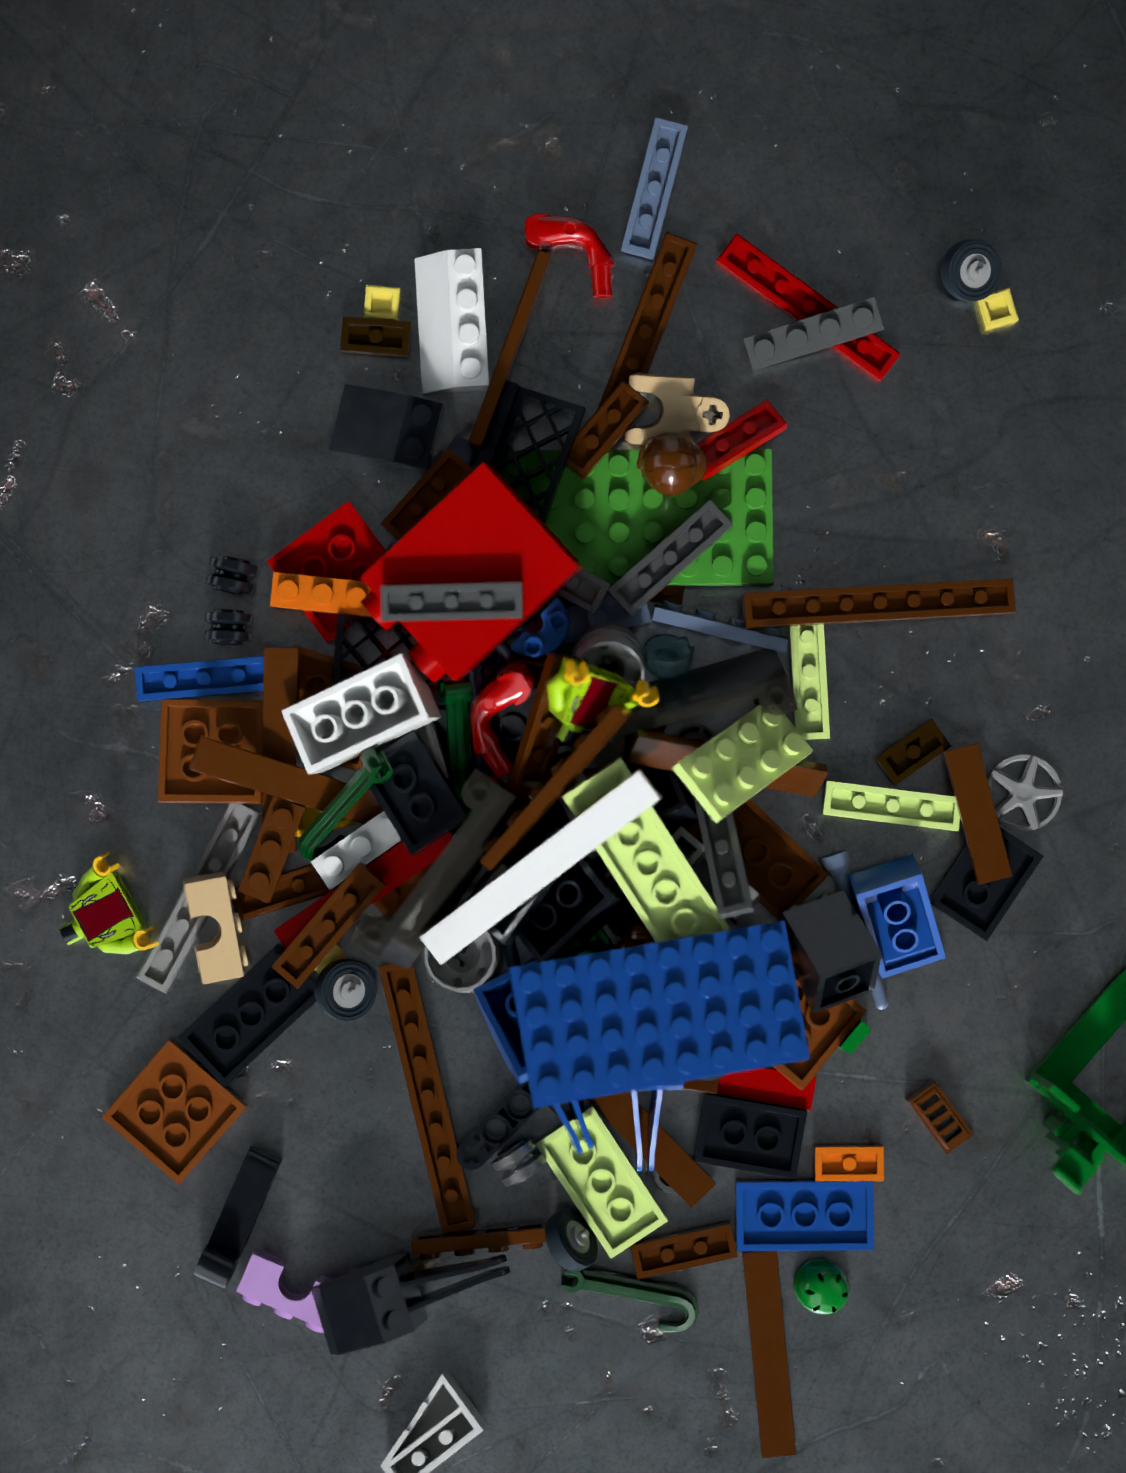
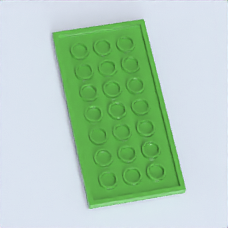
M754 449L705 481L701 479L687 491L676 496L658 493L642 477L641 470L637 468L640 450H610L584 481L565 467L545 524L585 567V570L611 583L610 587L709 500L730 520L733 527L667 586H773L772 449ZM536 450L519 458L525 474L543 466ZM541 450L547 463L557 459L562 451ZM510 451L507 452L506 458L511 456ZM514 461L503 466L500 475L508 483L521 477ZM556 466L550 469L552 475L555 471ZM546 471L528 480L535 495L548 490L551 482ZM524 482L513 487L524 501L531 498ZM544 499L538 501L541 507ZM535 504L530 505L529 507L539 515Z

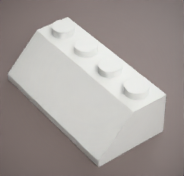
M482 249L445 250L415 258L422 395L487 391L490 378Z
M399 654L281 711L308 774L324 773L360 756L365 749L371 746L375 749L441 718L429 686L404 654Z

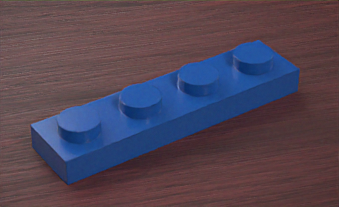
M264 656L134 667L137 701L263 691Z

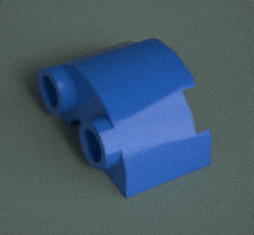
M556 598L540 615L543 618V627L540 631L532 633L526 630L510 649L522 656L534 658L547 656L548 652L554 653L560 649L569 636L570 628L569 612L562 600Z

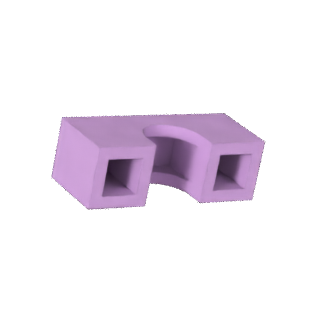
M256 1248L251 1255L236 1292L242 1294V1299L252 1305L261 1306V1303L274 1308L273 1312L276 1315L289 1320L294 1316L306 1321L305 1326L315 1332L324 1333L312 1291L310 1290L304 1294H294L288 1291L282 1281V1273L287 1261ZM318 1275L314 1286L331 1279Z

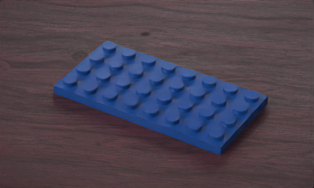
M785 921L509 968L533 1108L810 1059Z

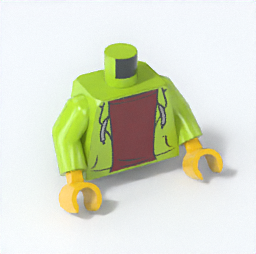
M563 657L558 673L547 682L549 711L563 722L557 738L571 745L579 738L583 729L589 731L595 729L598 725L595 719L606 706L610 705L613 708L614 705L623 703L629 709L639 704L649 707L655 705L659 700L657 687L653 686L649 689L647 681H638L636 689H632V686L617 673Z
M109 851L96 857L93 865L82 875L72 893L74 902L69 905V909L74 920L59 927L65 942L71 945L85 937L91 948L98 946L104 953L130 954L158 946L159 941L152 943L148 938L149 931L154 930V927L147 926L118 871L113 872L119 868V863L117 862L113 866L107 863L106 856L110 854Z

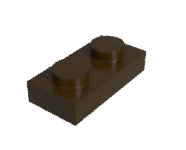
M343 316L340 351L344 353L409 358L412 324L409 321Z
M931 718L877 755L875 759L893 785L896 786L949 749L951 745Z

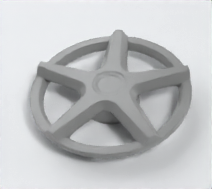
M1015 755L1001 761L992 770L988 777L990 791L994 779L1009 791V796L995 808L999 823L1013 830L1031 831L1046 825L1056 815L1061 804L1063 789L1056 771L1046 761L1033 755ZM1028 761L1022 777L1018 780L1000 771L1012 762ZM1038 764L1050 774L1055 787L1037 786L1034 783ZM1055 797L1050 812L1039 821L1035 801L1037 799ZM1020 806L1027 817L1029 825L1013 824L1001 816Z

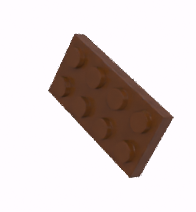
M749 799L733 811L748 884L759 893V903L778 921H781L782 912H785L793 905H801L829 874L756 803ZM699 821L684 827L686 831L704 845Z

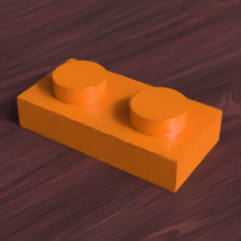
M814 1145L815 1182L884 1181V1146Z

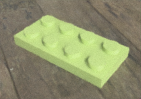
M770 697L679 761L673 767V770L714 822L717 823L806 758L814 750Z
M591 1105L583 1111L582 1115L593 1142V1148L588 1149L574 1120L569 1121L579 1140L583 1153L577 1154L563 1124L535 1142V1144L612 1259L668 1222V1219L596 1109Z

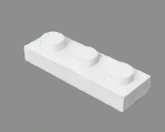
M383 811L312 860L311 863L329 890H333L348 877L360 862L366 866L401 843L402 840Z

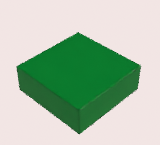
M860 1019L839 1047L846 1053L852 1054L871 1032V1028Z

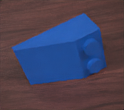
M913 854L848 875L861 919L882 953L879 966L881 979L946 958L923 875Z

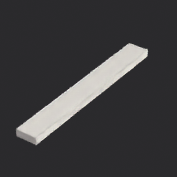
M639 770L423 934L420 939L438 963L442 965L662 797L642 771Z

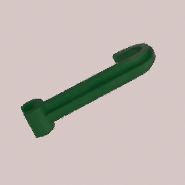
M466 679L439 682V696L442 704L446 706L449 783L471 816V818L463 823L468 824L475 821L476 818L475 792H471L467 702H471L473 696L471 681L467 682Z
M371 746L362 752L360 756L363 764L362 767L300 837L298 847L303 857L314 860L343 840L344 836L340 835L328 845L318 847L373 783H382L391 777L393 769L383 750L376 755Z
M589 1268L576 1272L564 1269L565 1274L574 1275L575 1277L561 1276V1287L569 1293H575L581 1289L682 1309L685 1313L684 1319L679 1322H660L659 1330L661 1332H684L695 1323L698 1316V1303L695 1296L688 1289L681 1286L637 1279L635 1277Z

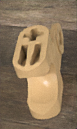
M634 373L629 376V385L636 391L652 393L657 396L661 402V414L656 421L649 425L630 426L625 432L624 440L631 444L647 445L649 438L665 432H677L689 436L691 431L716 432L723 429L728 423L730 417L729 409L717 396L694 394V377ZM710 405H713L719 412V416H713L712 422H709L702 415L703 411L709 410Z

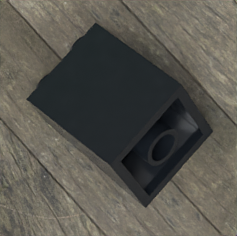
M844 890L834 894H823L815 901L804 905H793L785 912H782L781 921H785L793 967L813 1014L875 990L882 953Z

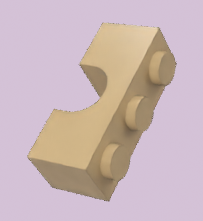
M223 871L182 879L190 917L206 915L218 921L216 936L207 943L194 945L202 984L244 977L242 967L248 966L244 945L238 946L236 933H241L242 927L239 913H232L230 900L236 899L233 879L226 880Z

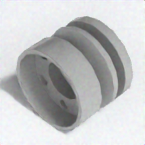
M599 623L587 628L577 637L572 648V656L581 658L588 665L617 673L632 686V689H636L638 681L644 680L642 649L637 637L629 629L615 623ZM609 656L611 664H605L603 657Z
M488 930L442 965L438 963L426 946L424 949L425 965L430 977L441 987L459 993H474V988L497 978L503 965V949L499 940ZM467 948H469V953L474 955V960L467 961L466 967H464V961L459 960V954L465 953Z

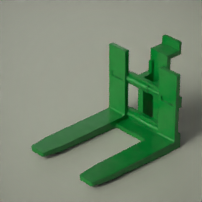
M1126 969L1108 985L1025 1079L1050 1102L1051 1106L1061 1113L1057 1118L1051 1114L1042 1124L1050 1131L1046 1137L1059 1147L1055 1152L1059 1158L1050 1167V1171L1076 1194L1082 1193V1187L1095 1174L1096 1168L1105 1160L1102 1157L1105 1152H1108L1126 1168V1120L1119 1124L1072 1083L1126 1021ZM1076 1137H1078L1080 1140L1075 1145L1072 1144Z

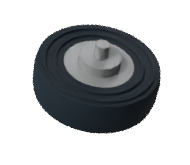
M966 239L954 244L945 254L941 265V278L946 290L955 298L963 301L974 302L987 298L995 291L1002 276V262L996 249L989 243L977 239Z
M339 959L329 963L320 972L315 984V997L321 1010L329 1017L340 1021H352L364 1016L374 1004L377 994V984L373 973L367 966L352 959Z
M569 1208L563 1209L553 1214L547 1220L545 1226L546 1242L552 1256L559 1265L568 1271L576 1272L589 1267L595 1262L598 1255L597 1238L580 1212Z

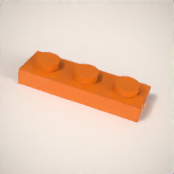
M273 572L270 607L372 617L361 603V600L372 590L363 581Z

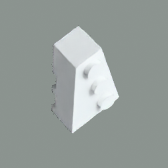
M449 1371L442 1373L432 1391L421 1404L417 1413L381 1464L385 1473H429L489 1427Z

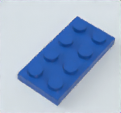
M735 1180L737 1251L874 1250V1181Z

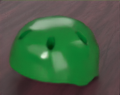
M819 1257L807 1261L799 1268L793 1280V1290L798 1301L807 1310L819 1315H828L839 1311L845 1305L850 1293V1284L848 1277L841 1267L829 1259ZM819 1273H821L822 1278L820 1279L818 1278Z

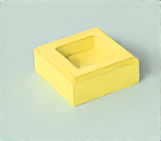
M366 285L363 318L398 321L401 289L398 287Z
M1010 288L993 292L987 298L976 301L984 332L1019 321Z

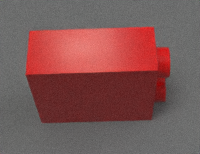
M483 462L360 577L372 590L361 600V603L385 630L390 631L401 622L418 643L407 653L415 665L431 681L436 683L446 673L453 681H458L466 678L585 567L492 465ZM523 582L524 618L382 621L381 586Z

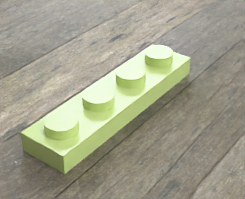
M824 625L789 626L794 727L805 740L830 739Z
M834 781L825 782L822 815L959 832L960 815L954 796Z

